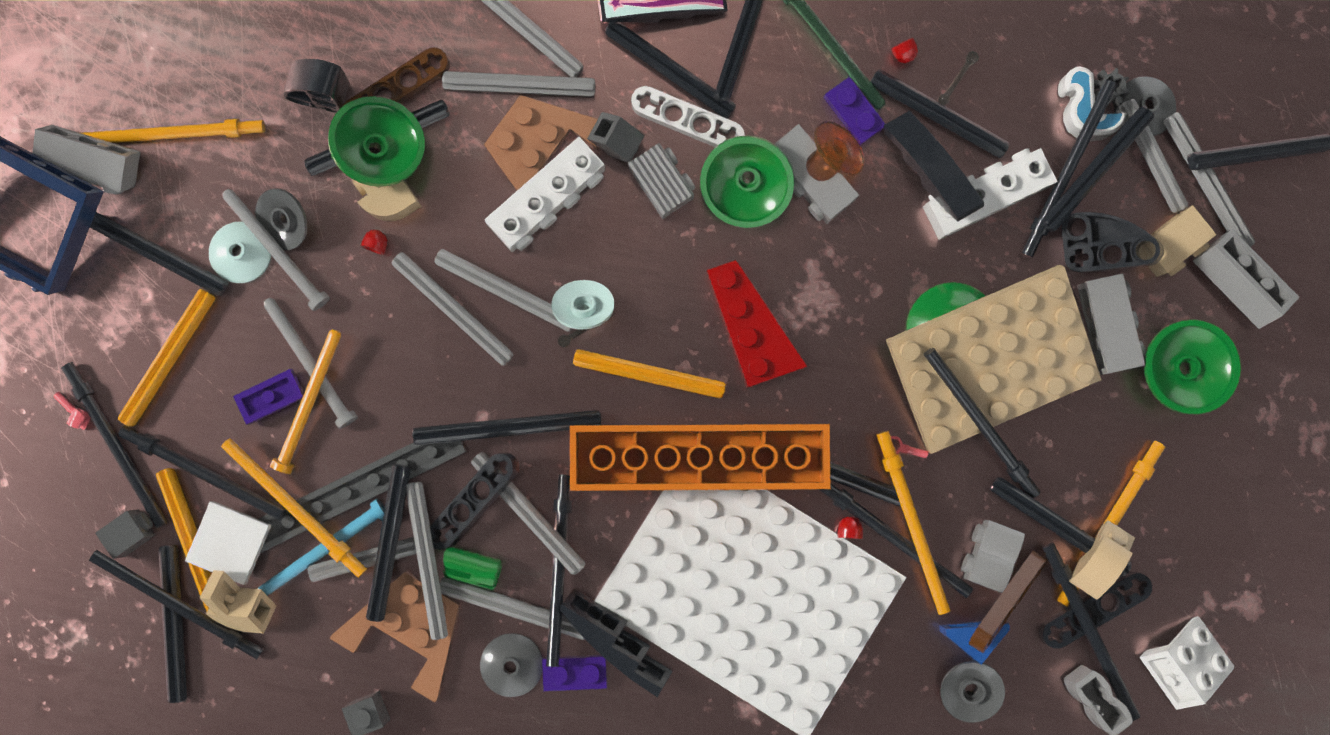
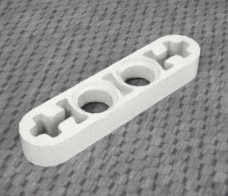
M648 86L639 87L632 94V109L637 115L713 147L726 140V137L717 133L716 139L711 138L715 132L716 123L721 124L720 132L728 134L730 130H734L736 132L735 137L745 136L743 128L738 123ZM645 95H649L650 102L658 106L659 100H663L660 115H655L656 107L647 105L645 109L640 108V101L637 99H643ZM678 106L682 110V117L678 121L668 120L665 116V110L668 107ZM701 117L708 119L711 123L709 131L698 133L693 127L696 119Z

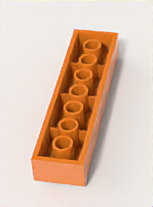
M830 424L570 426V491L831 489Z

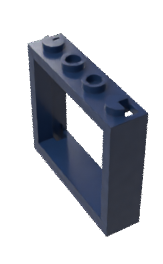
M0 136V162L77 202L50 272L0 246V270L4 272L6 277L28 284L34 292L41 291L46 295L65 291L104 191Z

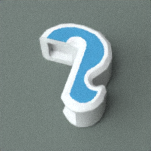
M1081 66L1070 70L1060 80L1058 85V95L1061 98L1065 96L1070 98L1063 112V122L1067 131L1076 138L1095 103L1093 73ZM1103 114L1090 141L1103 140L1114 134L1125 124L1127 114Z

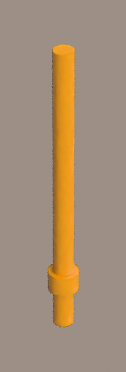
M225 119L224 123L83 132L81 134L111 143L226 135L227 138H238L242 134L264 133L265 122L264 120L240 122L239 119Z
M889 431L879 433L877 438L884 455L882 462L885 471L889 472L938 615L946 614L951 610L901 468L904 466L900 454H896Z
M231 438L221 445V448L330 551L328 554L337 563L341 561L358 578L365 573L367 568L350 553L351 548L343 540L339 542Z
M1154 441L1143 460H1138L1132 470L1134 473L1105 522L1109 520L1118 526L1145 480L1149 481L1155 472L1153 467L1165 449L1163 444ZM1062 590L1057 601L1068 607L1070 603Z

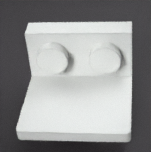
M1199 616L1191 618L1169 645L1146 650L1139 657L1176 710L1206 704L1234 669L1233 663Z

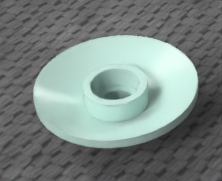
M233 222L223 226L213 236L209 246V260L212 268L221 278L233 283H248L259 278L266 271L271 260V254L244 222ZM239 245L241 253L238 256H233L232 249Z
M577 280L563 285L556 291L551 303L555 318L561 324L573 329H591L600 326L610 318L614 310V298L609 289L591 280Z

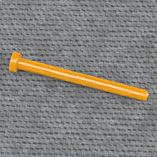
M332 329L329 331L279 458H273L270 467L276 471L285 474L292 473L294 465L290 462L341 338V332Z

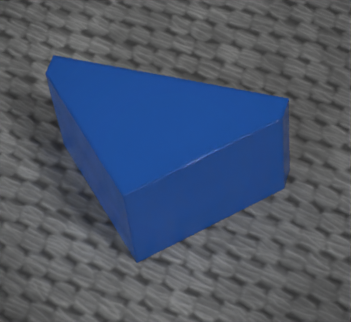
M982 621L939 625L942 634L981 665L1010 631V625L1006 622L987 650L981 653L969 645V641Z

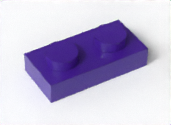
M850 76L824 95L823 98L860 146L884 129V121Z
M288 369L233 396L246 425H251L302 400L304 391L294 370Z
M602 655L560 657L559 667L546 666L547 657L542 659L543 692L607 689L606 659Z

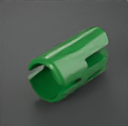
M450 547L444 552L442 574L445 578L493 590L498 583L502 560Z

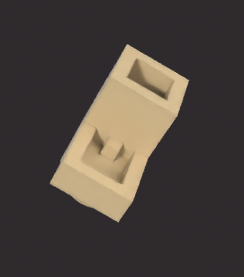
M352 180L362 196L367 194V196L357 201L358 204L371 216L379 220L397 221L422 207L405 180L395 185L384 187L369 186Z
M1107 520L1101 526L1092 548L1079 559L1069 582L1093 598L1099 599L1115 583L1127 566L1133 554L1130 552L1135 537Z
M213 570L200 596V599L209 607L206 614L210 618L224 626L243 632L264 634L276 608L275 603L261 589L240 588L225 571Z

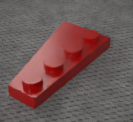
M736 260L706 271L747 388L807 367Z

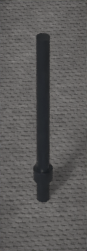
M1108 79L1105 80L1057 178L1058 182L1055 183L1039 217H1035L1030 229L1032 232L1021 253L1033 258L1043 236L1048 235L1049 230L1041 224V220L1064 195L1118 85L1116 82Z
M930 348L924 353L925 358L1007 466L1006 472L1014 482H1019L1029 496L1032 498L1037 497L1041 491L1029 476V469L1022 460H1017L936 349Z
M73 362L62 366L61 369L73 388L71 393L74 398L84 406L156 528L163 527L169 523L94 399L93 395L95 392L89 382H84Z
M126 425L119 430L118 436L137 445L139 451L149 456L154 454L278 520H282L287 511L285 508L162 445L160 439L148 433L143 435Z
M559 474L557 499H554L553 512L556 513L555 530L567 542L569 513H572L573 500H570V475ZM554 554L546 666L559 667L562 626L560 607L563 603L565 567Z
M830 483L831 489H819L833 500L832 504L840 510L846 509L921 565L915 545L853 500L854 496L844 488L840 490ZM933 559L940 580L963 597H969L973 588Z
M1054 542L1043 546L1042 549L1053 569L1051 574L1056 584L1061 585L1118 700L1127 707L1133 721L1139 719L1141 715L1076 586L1069 582L1073 575L1069 565L1064 564Z
M96 550L90 557L89 561L221 638L223 640L222 644L234 649L236 647L256 660L264 648L243 637V632L230 629L216 622L208 615L100 551Z

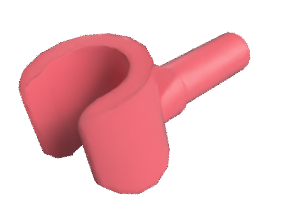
M57 392L54 398L67 412L71 413L67 424L73 428L85 430L91 419L87 411L72 405L60 392Z
M891 436V439L898 441L900 445L896 454L901 452L925 459L928 457V451L903 444L899 437Z

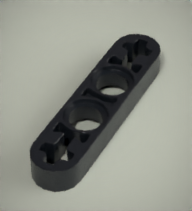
M510 453L493 455L430 525L434 549L443 550L456 545L514 480L519 472V462L514 455ZM506 461L508 463L505 467L508 473H500L495 479L489 476L495 475L500 470L499 462ZM481 481L487 483L490 489L486 499L480 498L476 491L477 485ZM460 504L466 505L470 512L469 518L465 522L461 521L456 513ZM451 524L455 526L450 528L445 534L447 540L441 541L439 539L441 537L439 530L447 529Z
M1129 572L1125 577H1119L1099 599L1088 595L1082 600L1096 628L1146 600L1152 593L1153 585L1146 575L1138 572ZM1132 580L1142 582V585L1139 586L1140 593L1130 591L1122 595L1117 590L1118 587L1123 591L1132 588ZM1112 593L1117 600L1116 606L1110 611H1105L1102 608L1101 599L1105 594ZM1071 605L1041 623L1039 637L1044 644L1060 649L1085 635L1082 627L1075 624V613ZM1068 624L1074 630L1072 633L1068 629L1060 631L1058 633L1060 639L1057 641L1053 638H1048L1051 634L1050 628L1052 626L1061 629Z

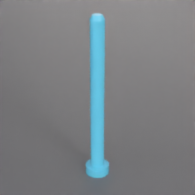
M375 499L370 503L371 509L336 532L333 536L339 542L341 540L345 542L378 518L383 521L384 504L379 499ZM322 543L263 583L258 589H261L267 596L310 565L323 558L330 551Z

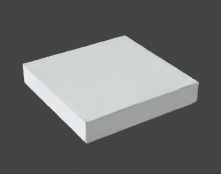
M210 501L185 561L210 572H213V570L225 571L233 581L246 585L272 525L215 501Z

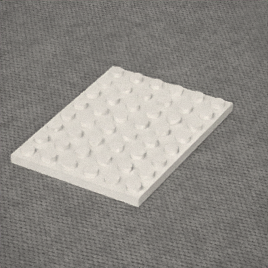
M663 490L596 597L595 602L628 620L626 626L798 735H811L906 577L848 540L838 538V534L768 490Z

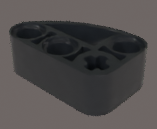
M299 59L291 64L283 96L285 99L300 105L337 113L346 101L350 83L343 69L334 63L320 59Z
M1077 212L1070 214L1062 224L1064 258L1068 268L1074 272L1093 273L1152 266L1161 261L1164 255V248L1159 240L1146 230L1117 216L1096 212ZM1083 219L1086 223L1085 232L1080 236H1074L1071 230L1073 223ZM1152 242L1155 245V254L1152 258L1143 260L1139 255V249L1144 243ZM1118 246L1122 251V257L1117 263L1111 264L1107 260V252L1111 247ZM1080 251L1089 256V260L1083 262V267H1081L1080 263L1075 262V257H1079L1081 254Z

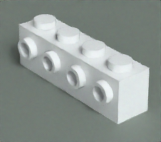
M578 137L484 220L511 252L517 248L521 251L533 241L532 235L539 228L545 230L556 221L557 217L555 214L563 207L569 209L581 198L579 195L581 191L587 186L592 189L604 178L602 173L605 171V165L587 144Z
M1029 148L1024 149L1013 155V161L1004 166L1000 161L984 169L985 175L977 179L973 175L968 176V180L984 201V207L958 222L929 195L930 201L923 206V209L938 239L949 236L1058 182L1042 149L1040 148L1033 152H1030Z

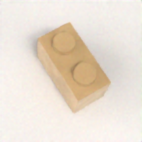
M1193 205L1177 213L1151 234L1163 245L1164 255L1161 261L1148 267L1156 277L1166 273L1172 276L1186 266L1184 260L1191 254L1197 257L1210 247L1208 241L1217 234ZM1152 242L1141 245L1139 249L1140 257L1143 260L1152 258L1156 250L1155 245Z

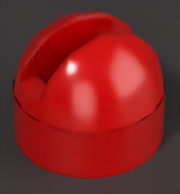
M913 37L891 48L894 57L901 63L913 61L918 54L917 44Z
M372 229L366 232L360 246L368 251L384 255L388 240L383 232Z
M855 517L843 518L838 525L837 537L863 539L862 523Z

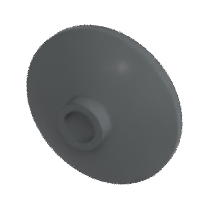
M1137 77L1128 81L1126 88L1131 92L1126 97H1121L1122 102L1134 99L1139 108L1143 106L1146 107L1145 100H1150L1154 107L1149 110L1154 113V119L1148 126L1153 136L1161 134L1167 129L1163 120L1176 113V100L1173 92L1164 82L1153 77ZM1114 106L1115 114L1121 113L1119 106Z
M278 188L267 190L259 197L255 208V216L283 250H291L300 246L307 234V218L300 202L288 191Z
M518 633L503 634L493 639L484 649L480 660L481 675L486 685L495 693L505 697L521 696L531 691L540 680L543 671V657L538 646L530 638ZM506 662H514L516 670L508 672L505 669Z
M977 661L960 663L948 671L941 683L940 695L945 709L953 717L964 722L974 723L987 720L999 711L1005 698V686L1001 676L994 668L985 663L981 665ZM969 684L976 685V688L972 691L965 689Z

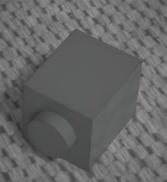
M602 112L587 139L609 156L630 162L638 151L645 135L622 117Z
M139 509L124 512L95 533L112 559L126 557L156 535L152 530L153 523L144 512H140Z
M380 690L351 701L342 708L351 735L368 734L383 728L391 720Z

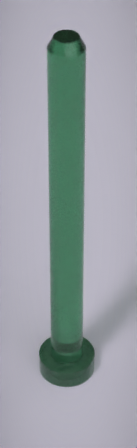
M783 0L787 6L790 4L794 6L872 105L879 110L886 105L885 99L805 0Z

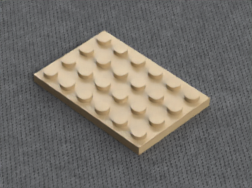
M1062 265L1052 267L886 339L926 450L930 454L981 433L925 358L924 353L930 348L936 349L993 427L1101 380L1065 267Z

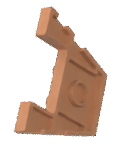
M520 95L484 143V146L515 189L518 190L546 166L570 132L597 150L599 147L587 138L598 119Z
M406 571L390 584L383 621L374 622L366 619L367 604L334 632L330 639L355 653L373 625L427 658L411 689L435 703L440 696L441 683L447 665V657L450 644L452 643L460 603L447 595L441 594L448 636L444 639L432 640L421 579Z

